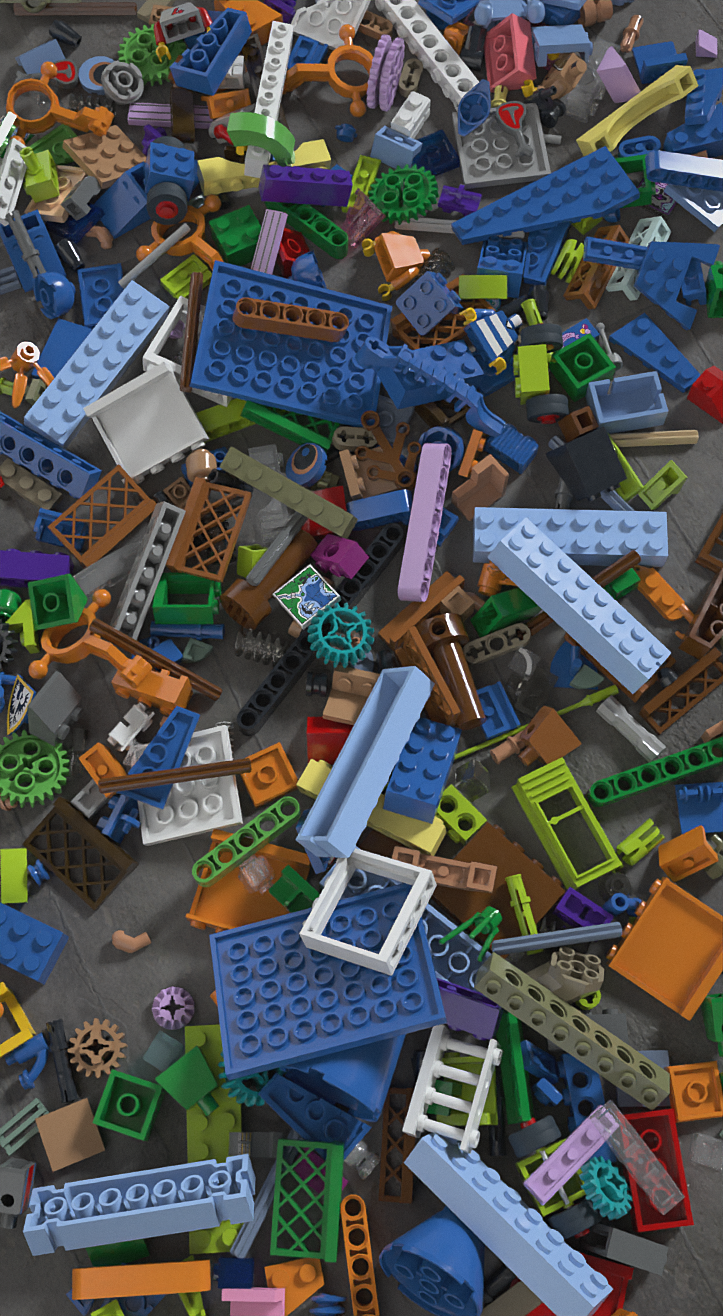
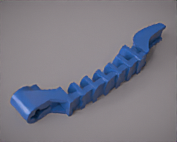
M368 337L355 355V359L361 367L366 369L372 368L376 371H379L381 367L394 369L399 363L403 364V374L406 375L412 369L415 371L414 379L416 381L421 376L426 377L425 385L427 387H430L433 382L437 384L436 392L438 394L444 389L447 390V402L450 403L455 397L459 398L454 406L456 412L466 404L470 406L466 413V420L471 426L496 438L501 434L503 425L506 422L487 408L483 395L478 393L474 386L471 387L465 383L463 378L459 379L454 376L452 371L448 372L443 369L441 364L433 363L429 357L421 356L417 350L412 351L407 348L408 345L388 346L376 337Z

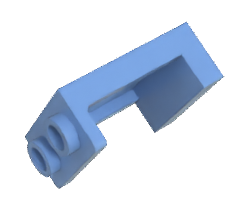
M582 24L532 27L531 29L534 59L538 67L546 66L547 54L579 52L582 60L585 63L589 62V55L593 53V44L589 41L588 33L585 32Z

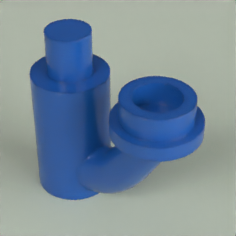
M616 893L603 904L602 909L613 915V919L625 910L630 916L637 917L634 912L642 900L639 898H627L622 893Z
M43 1032L35 1035L32 1039L14 1049L13 1052L4 1056L8 1066L17 1061L19 1064H22L37 1057L31 1071L24 1070L18 1076L24 1090L35 1088L34 1081L43 1070L48 1059L50 1046Z

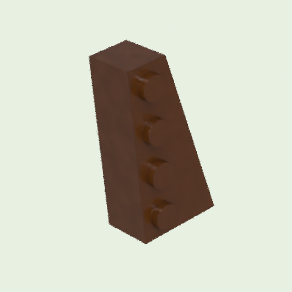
M723 566L714 575L678 647L698 660L723 636Z

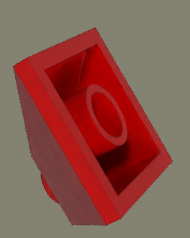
M712 366L706 369L692 384L687 399L722 424L723 371L716 366Z

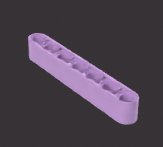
M426 443L422 447L398 585V597L401 601L425 602L428 597L452 453L449 444Z

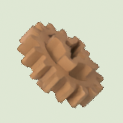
M94 1018L93 1025L85 1021V1029L82 1031L76 1028L75 1032L78 1034V1037L70 1038L69 1040L75 1044L73 1048L68 1049L69 1053L75 1054V1057L70 1062L72 1064L79 1063L76 1070L80 1073L86 1069L87 1077H91L93 1072H95L97 1078H102L103 1071L110 1075L111 1067H121L118 1059H126V1055L121 1053V1050L127 1048L128 1044L121 1043L120 1041L125 1037V1034L116 1033L119 1029V1026L116 1024L109 1028L110 1021L107 1019L104 1020L102 1025L98 1018ZM103 1031L108 1032L114 1041H107L104 1038ZM88 1034H90V1038L87 1040V1042L82 1044L85 1037ZM97 1042L106 1046V1048L99 1050V1055L94 1051L88 1050L96 1047ZM114 1053L112 1058L105 1064V1059L109 1054ZM82 1055H88L93 1066L88 1065Z

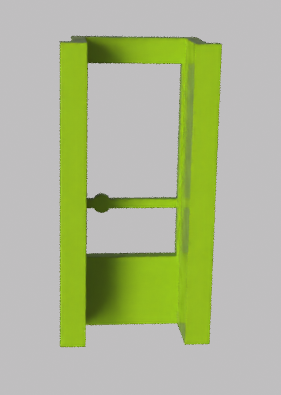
M563 757L519 778L516 785L511 787L566 890L571 887L578 891L582 885L612 870L616 872L623 868L622 862L619 860ZM568 789L577 807L558 817H552L548 821L539 803ZM578 811L581 812L607 861L580 875L576 873L551 827L552 824L556 825L558 821Z

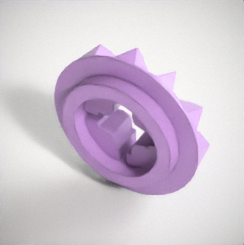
M172 986L161 990L154 998L152 1007L154 1019L165 1029L177 1030L184 1027L190 1022L194 1014V1001L191 995L179 987ZM172 997L176 1005L184 1006V1008L175 1011L174 1019H172L170 1011L162 1009L170 1006Z

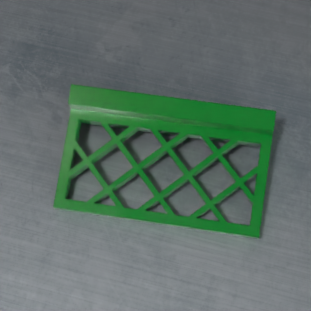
M249 400L246 401L240 415L299 445L315 443L324 449L325 453L328 451L333 434L340 424L335 422L333 426L332 421L328 420L314 422L313 417L308 416L310 424L302 426L298 424L295 417L301 415L299 413L289 411V414L282 416L276 412L275 407L260 405ZM327 423L330 430L329 437L327 438L319 434L317 426Z
M505 1010L496 1034V1041L501 1045L500 1049L503 1050L499 1066L502 1072L503 1096H505L506 1100L504 1104L507 1125L531 1121V1118L534 1117L529 1074L524 1069L520 1042L524 1041L522 1023L520 1019Z
M278 1139L270 1255L325 1259V1262L337 1261L345 1141L325 1142ZM284 1146H295L302 1155L292 1165L283 1157ZM301 1147H309V1149L305 1152ZM315 1148L327 1149L326 1161L317 1167L308 1154ZM305 1158L315 1171L303 1181L293 1168ZM284 1164L287 1169L282 1173V1165ZM326 1166V1173L324 1175L321 1169ZM290 1171L300 1184L288 1194L281 1185V1179ZM316 1174L325 1182V1189L317 1196L306 1184ZM302 1187L313 1199L303 1209L292 1199V1196ZM282 1193L285 1198L280 1202V1194ZM323 1195H324V1204H322L321 1201L319 1200V1198L322 1197ZM287 1200L298 1212L288 1222L279 1214V1208ZM316 1202L323 1211V1218L314 1225L304 1212ZM300 1216L310 1226V1229L301 1238L290 1227ZM280 1222L283 1227L278 1230V1223ZM321 1224H322V1234H321V1232L317 1229V1227H319ZM286 1229L296 1242L290 1248H277V1237ZM313 1231L321 1240L320 1251L309 1250L302 1242ZM299 1245L302 1249H294V1248Z

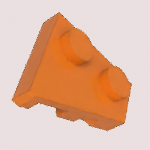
M301 1258L264 1267L268 1288H285L284 1316H288L325 1284L320 1259Z

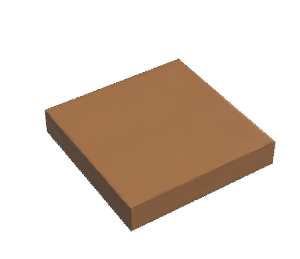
M88 1098L35 1118L53 1172L105 1151L99 1129L96 1124L92 1123L94 1115Z

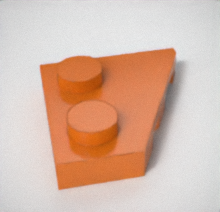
M473 429L458 473L459 475L469 478L472 467L479 463L476 459L479 452H482L486 443L485 433Z

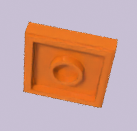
M280 742L246 757L251 761L252 770L250 773H243L240 776L255 808L298 789L296 785L298 778Z
M717 1061L664 1067V1070L670 1073L669 1100L671 1109L673 1108L675 1123L723 1117V1091Z

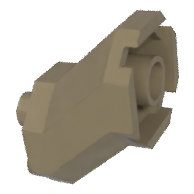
M562 946L558 952L552 953L549 962L525 974L568 1004H572L600 990L604 978V968L600 966L601 960L597 956L592 954L586 955L574 951L570 947Z

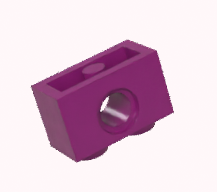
M327 534L311 554L312 558L316 561V567L323 573L330 572L339 578L343 576L350 579L354 577L369 558L356 541Z

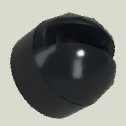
M664 667L657 673V680L663 688H666L679 677L675 670L670 667Z

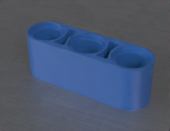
M398 490L347 503L346 512L358 519L352 531H360L409 520L413 503L412 492L409 490Z

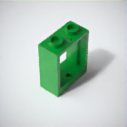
M647 154L615 158L625 173L643 171L644 187L637 188L640 192L639 199L621 208L652 204V195H656L655 182L647 179L645 156Z
M162 573L153 601L155 624H214L215 614H219V600L216 599L221 596V582L185 573ZM169 594H208L207 605H168Z

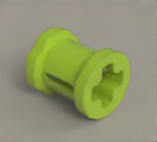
M600 990L590 994L593 996V999L589 1003L586 999H580L575 1002L576 1006L580 1007L581 1010H591L601 1000Z

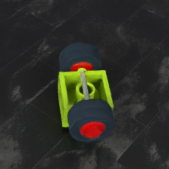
M551 323L531 325L521 330V346L518 347L517 354L513 355L514 376L518 375V377H515V398H520V405L526 404L529 422L553 424L569 414L567 397L561 394H549L547 353L558 351L563 347L562 328L557 324Z
M551 1115L538 1121L533 1117L531 1121L520 1124L522 1129L508 1136L518 1158L536 1151V1153L514 1163L523 1182L565 1140L562 1139L548 1147L545 1146L561 1137V1133ZM580 1168L544 1205H541L528 1191L537 1212L542 1217L563 1207L562 1210L551 1215L548 1218V1222L552 1229L562 1235L564 1240L572 1236L577 1239L589 1233V1228L602 1219L599 1210L593 1209L592 1200L584 1198L573 1203V1201L586 1195L585 1190L581 1188L584 1181L579 1177L583 1173Z

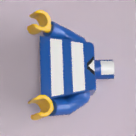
M468 308L460 312V315L466 317V321L463 324L467 326L463 329L485 366L488 364L489 367L495 366L497 369L495 374H500L506 369L516 348L514 342L518 339V335L515 330L522 326L521 318L517 314L507 318L503 311L495 312L493 309Z

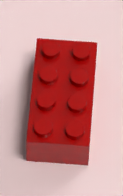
M673 1108L614 1116V1119L620 1124L616 1133L623 1175L626 1178L627 1186L630 1187L627 1194L632 1197V1201L629 1202L631 1206L629 1211L633 1231L644 1232L694 1225Z

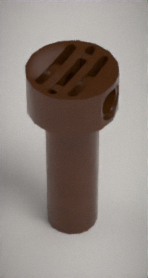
M301 529L258 586H252L243 579H236L219 597V601L226 613L242 627L252 631L255 630L260 622L272 612L269 600L273 597V593L286 584L311 557L312 552L318 546L315 539Z
M446 613L425 620L418 625L417 630L431 657H434L437 668L461 711L456 721L457 728L464 731L484 724L486 717L462 647L469 642L462 616L457 613Z

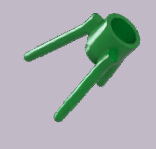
M487 906L481 913L476 912L472 918L440 939L438 943L443 945L475 923L476 928L469 935L470 939H473L480 932L483 934L489 933L477 958V961L481 962L493 938L499 932L497 926L501 923L502 916L498 910Z

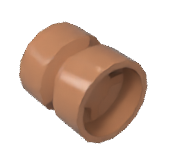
M587 0L580 9L578 23L582 24L584 28L594 25L596 21L601 23L610 20L613 15L611 0Z

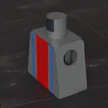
M10 1158L0 1165V1212L2 1213L0 1227L7 1229L16 1228L18 1215H21L29 1208L38 1161Z

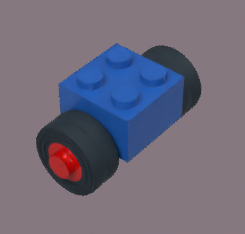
M163 136L150 142L145 162V193H148L147 212L150 218L159 224L174 225L181 222L187 213V201L189 202L194 184V151L187 150L184 144L174 137Z

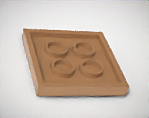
M117 125L110 126L106 136L102 135L101 137L90 132L64 140L62 146L88 176H93L99 181L101 190L111 187L125 171L143 161L146 162L147 158Z

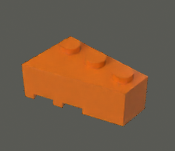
M214 0L215 11L224 12L227 8L246 12L252 30L250 36L257 33L261 45L269 42L272 22L283 23L282 14L258 0Z
M151 669L148 676L137 688H133L123 681L119 670H117L111 682L116 690L115 693L126 699L133 697L138 700V703H142L147 708L154 706L160 709L159 712L169 717L176 706L186 709L194 693L188 677L181 675L180 679L169 676L170 672L164 669L161 672Z

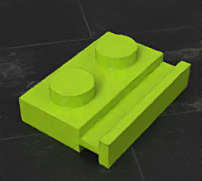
M193 254L161 278L160 283L175 299L178 300L180 296L188 299L191 273L201 272L203 274L202 289L210 284L212 273Z

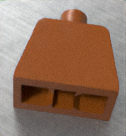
M543 706L520 734V739L527 748L518 755V758L527 767L536 759L547 765L565 756L582 743L554 708Z

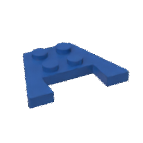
M651 241L648 243L633 286L650 301L666 311L670 318H674L679 322L683 329L690 330L697 310L676 302L690 260L693 259L712 266L714 265L720 245Z

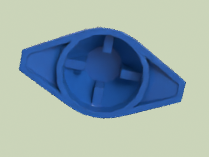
M482 79L462 97L458 105L459 135L467 136L487 120L491 110L489 81Z

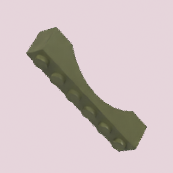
M232 446L220 465V468L342 538H348L358 521L352 514Z

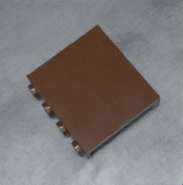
M487 822L453 860L471 863L472 861L497 866L493 892H476L437 885L431 899L459 925L472 918L476 912L481 913L487 906L498 910L502 916V921L497 926L499 932L493 938V942L494 940L522 936L514 907L510 905L512 899L505 878L521 874L526 895L530 896L531 899L529 905L535 924L543 918L566 891L562 888L564 885L555 876L549 877L543 871L544 867L534 858L530 860L524 854L525 850L517 842L513 841L511 843L505 837V832L498 825L494 824L492 826ZM517 890V895L521 904L522 912H524L520 896ZM525 917L524 919H525V922H526V925H527V929H528V932H530L529 927H528V923H527V920H526V917ZM475 923L466 928L465 931L471 934L476 928ZM480 932L474 939L483 946L489 933L483 934ZM492 942L487 950L491 954L493 953ZM510 954L499 956L506 960Z

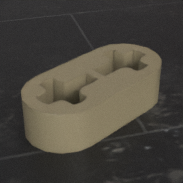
M412 58L404 64L399 79V93L403 97L408 98L412 91H418L423 76V64L420 60Z
M339 427L335 430L332 438L334 447L341 451L348 449L355 452L359 446L373 449L377 443L371 431L358 427ZM340 435H344L345 439H347L346 442H342ZM363 437H367L368 441H370L369 444L365 443Z

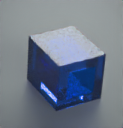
M220 1257L219 1263H214L213 1281L218 1282V1289H252L254 1287V1257Z

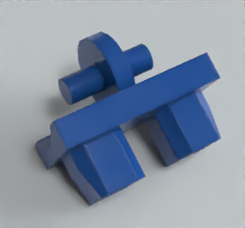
M114 795L108 802V807L113 810L110 818L101 817L97 828L108 838L121 844L125 834L129 833L131 827L139 828L141 825L136 820L139 813L138 801L124 795Z

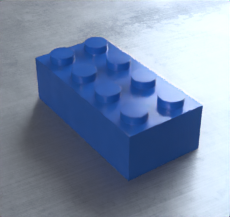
M464 340L415 349L421 356L429 357L430 361L437 365L441 364L443 369L448 372L452 371L454 376L459 379L463 378L466 384L471 387L474 386L475 390H477L484 372ZM401 363L394 369L381 367L377 373L397 409L446 399L448 391L445 389L438 394L436 392L437 384L434 382L430 387H427L425 385L426 377L421 376L416 381L414 379L415 371L412 369L406 375L403 374L402 369L404 365Z
M419 718L393 770L386 789L384 810L433 824L458 750L462 729Z
M0 903V964L45 985L69 937L53 927Z

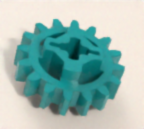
M602 1156L598 1158L593 1157L585 1162V1165L580 1168L583 1173L579 1177L584 1181L581 1188L585 1190L586 1199L592 1200L593 1209H599L601 1216L605 1217L607 1215L609 1220L618 1219L627 1214V1211L631 1209L629 1202L632 1201V1197L627 1194L630 1187L627 1186L626 1178L618 1174L619 1168L617 1166L614 1168L609 1159L604 1161Z

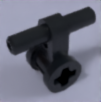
M555 86L546 89L540 88L534 91L532 95L524 98V104L536 103L541 110L539 114L541 124L547 128H553L557 124L558 118L562 117L566 112V106L561 100L550 97L557 93Z

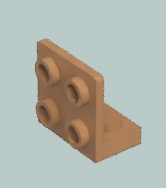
M381 447L370 449L384 453ZM348 449L339 452L350 495L354 501L398 490L394 482L382 479L372 481L367 476V468L371 465L378 466L380 470L395 472L391 465L373 460L359 461L356 455H352ZM360 452L358 455L364 457L367 452ZM372 470L370 472L371 476H376L378 474L377 470Z
M341 665L335 667L332 689L323 712V718L354 725L380 674L350 667L344 668Z

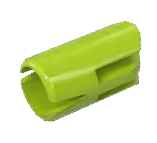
M569 239L565 242L550 273L554 275L562 262L563 265L557 275V278L562 279L571 266L565 279L566 283L571 282L584 253V245L580 243L577 250H574L577 240Z
M650 818L616 847L618 854L625 853L622 859L628 865H635L665 839L663 834L658 835L660 830L657 826L651 827L654 825V822Z

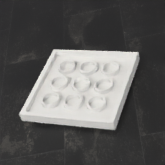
M222 725L194 732L180 768L233 760L228 727ZM150 743L130 748L133 765H135ZM235 775L174 783L163 810L138 801L142 839L145 846L213 831V829H223L243 824Z

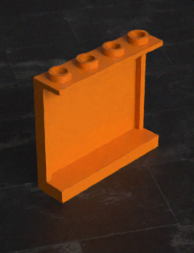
M213 829L209 852L232 836L233 833ZM244 837L240 845L249 847L253 844L254 839ZM268 843L214 885L202 887L198 884L190 913H186V919L191 922L190 926L205 930L207 926L216 929L215 933L289 914L290 912L269 893V889L282 876L281 871L288 864L307 881L312 865L308 855ZM225 852L220 856L219 861L228 863L232 860L233 854ZM256 864L254 868L248 870L251 865ZM264 866H266V867H268V870H271V871H268L267 873H265L264 871H262V870H260V869H262ZM204 868L201 879L208 878L212 870ZM249 878H250L251 883H252L250 887H249V883L247 884L248 881H246V880L249 879Z
M662 877L661 880L657 878L649 889V892L652 894L646 902L642 900L636 908L634 914L637 917L633 923L630 924L628 922L623 928L621 935L623 938L618 946L613 944L606 954L608 959L606 965L690 1021L723 971V916L671 882L667 877Z

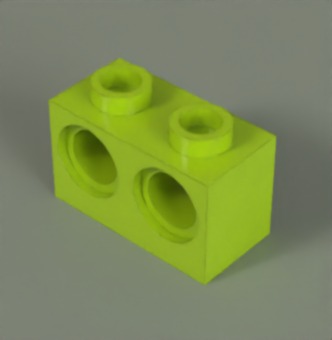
M452 784L443 791L435 816L444 822L443 825L449 830L447 832L448 836L455 843L461 842L465 846L487 823V819ZM443 803H450L454 810L450 813H445L441 810L440 806ZM468 821L472 828L469 831H463L459 828L458 823Z

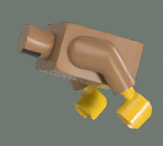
M575 53L547 54L550 60H556L540 86L534 87L532 80H525V86H521L523 95L528 97L540 88L546 89L555 86L557 93L550 97L552 99L562 98L576 87L587 70L585 61Z

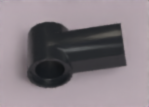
M480 25L469 26L466 45L461 53V59L469 70L479 72L482 68L483 49L487 35V29Z

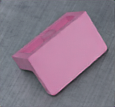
M223 1288L222 1301H231L230 1316H284L285 1288Z

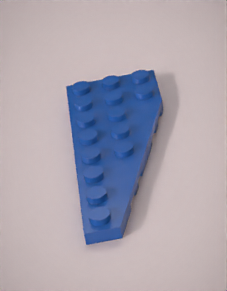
M604 146L451 223V227L461 244L464 245L489 240V237L503 234V237L512 235V232L522 230L525 233L556 227L558 223L572 221V223L581 222V219L588 217L593 219L601 218L639 199L640 192L607 147Z

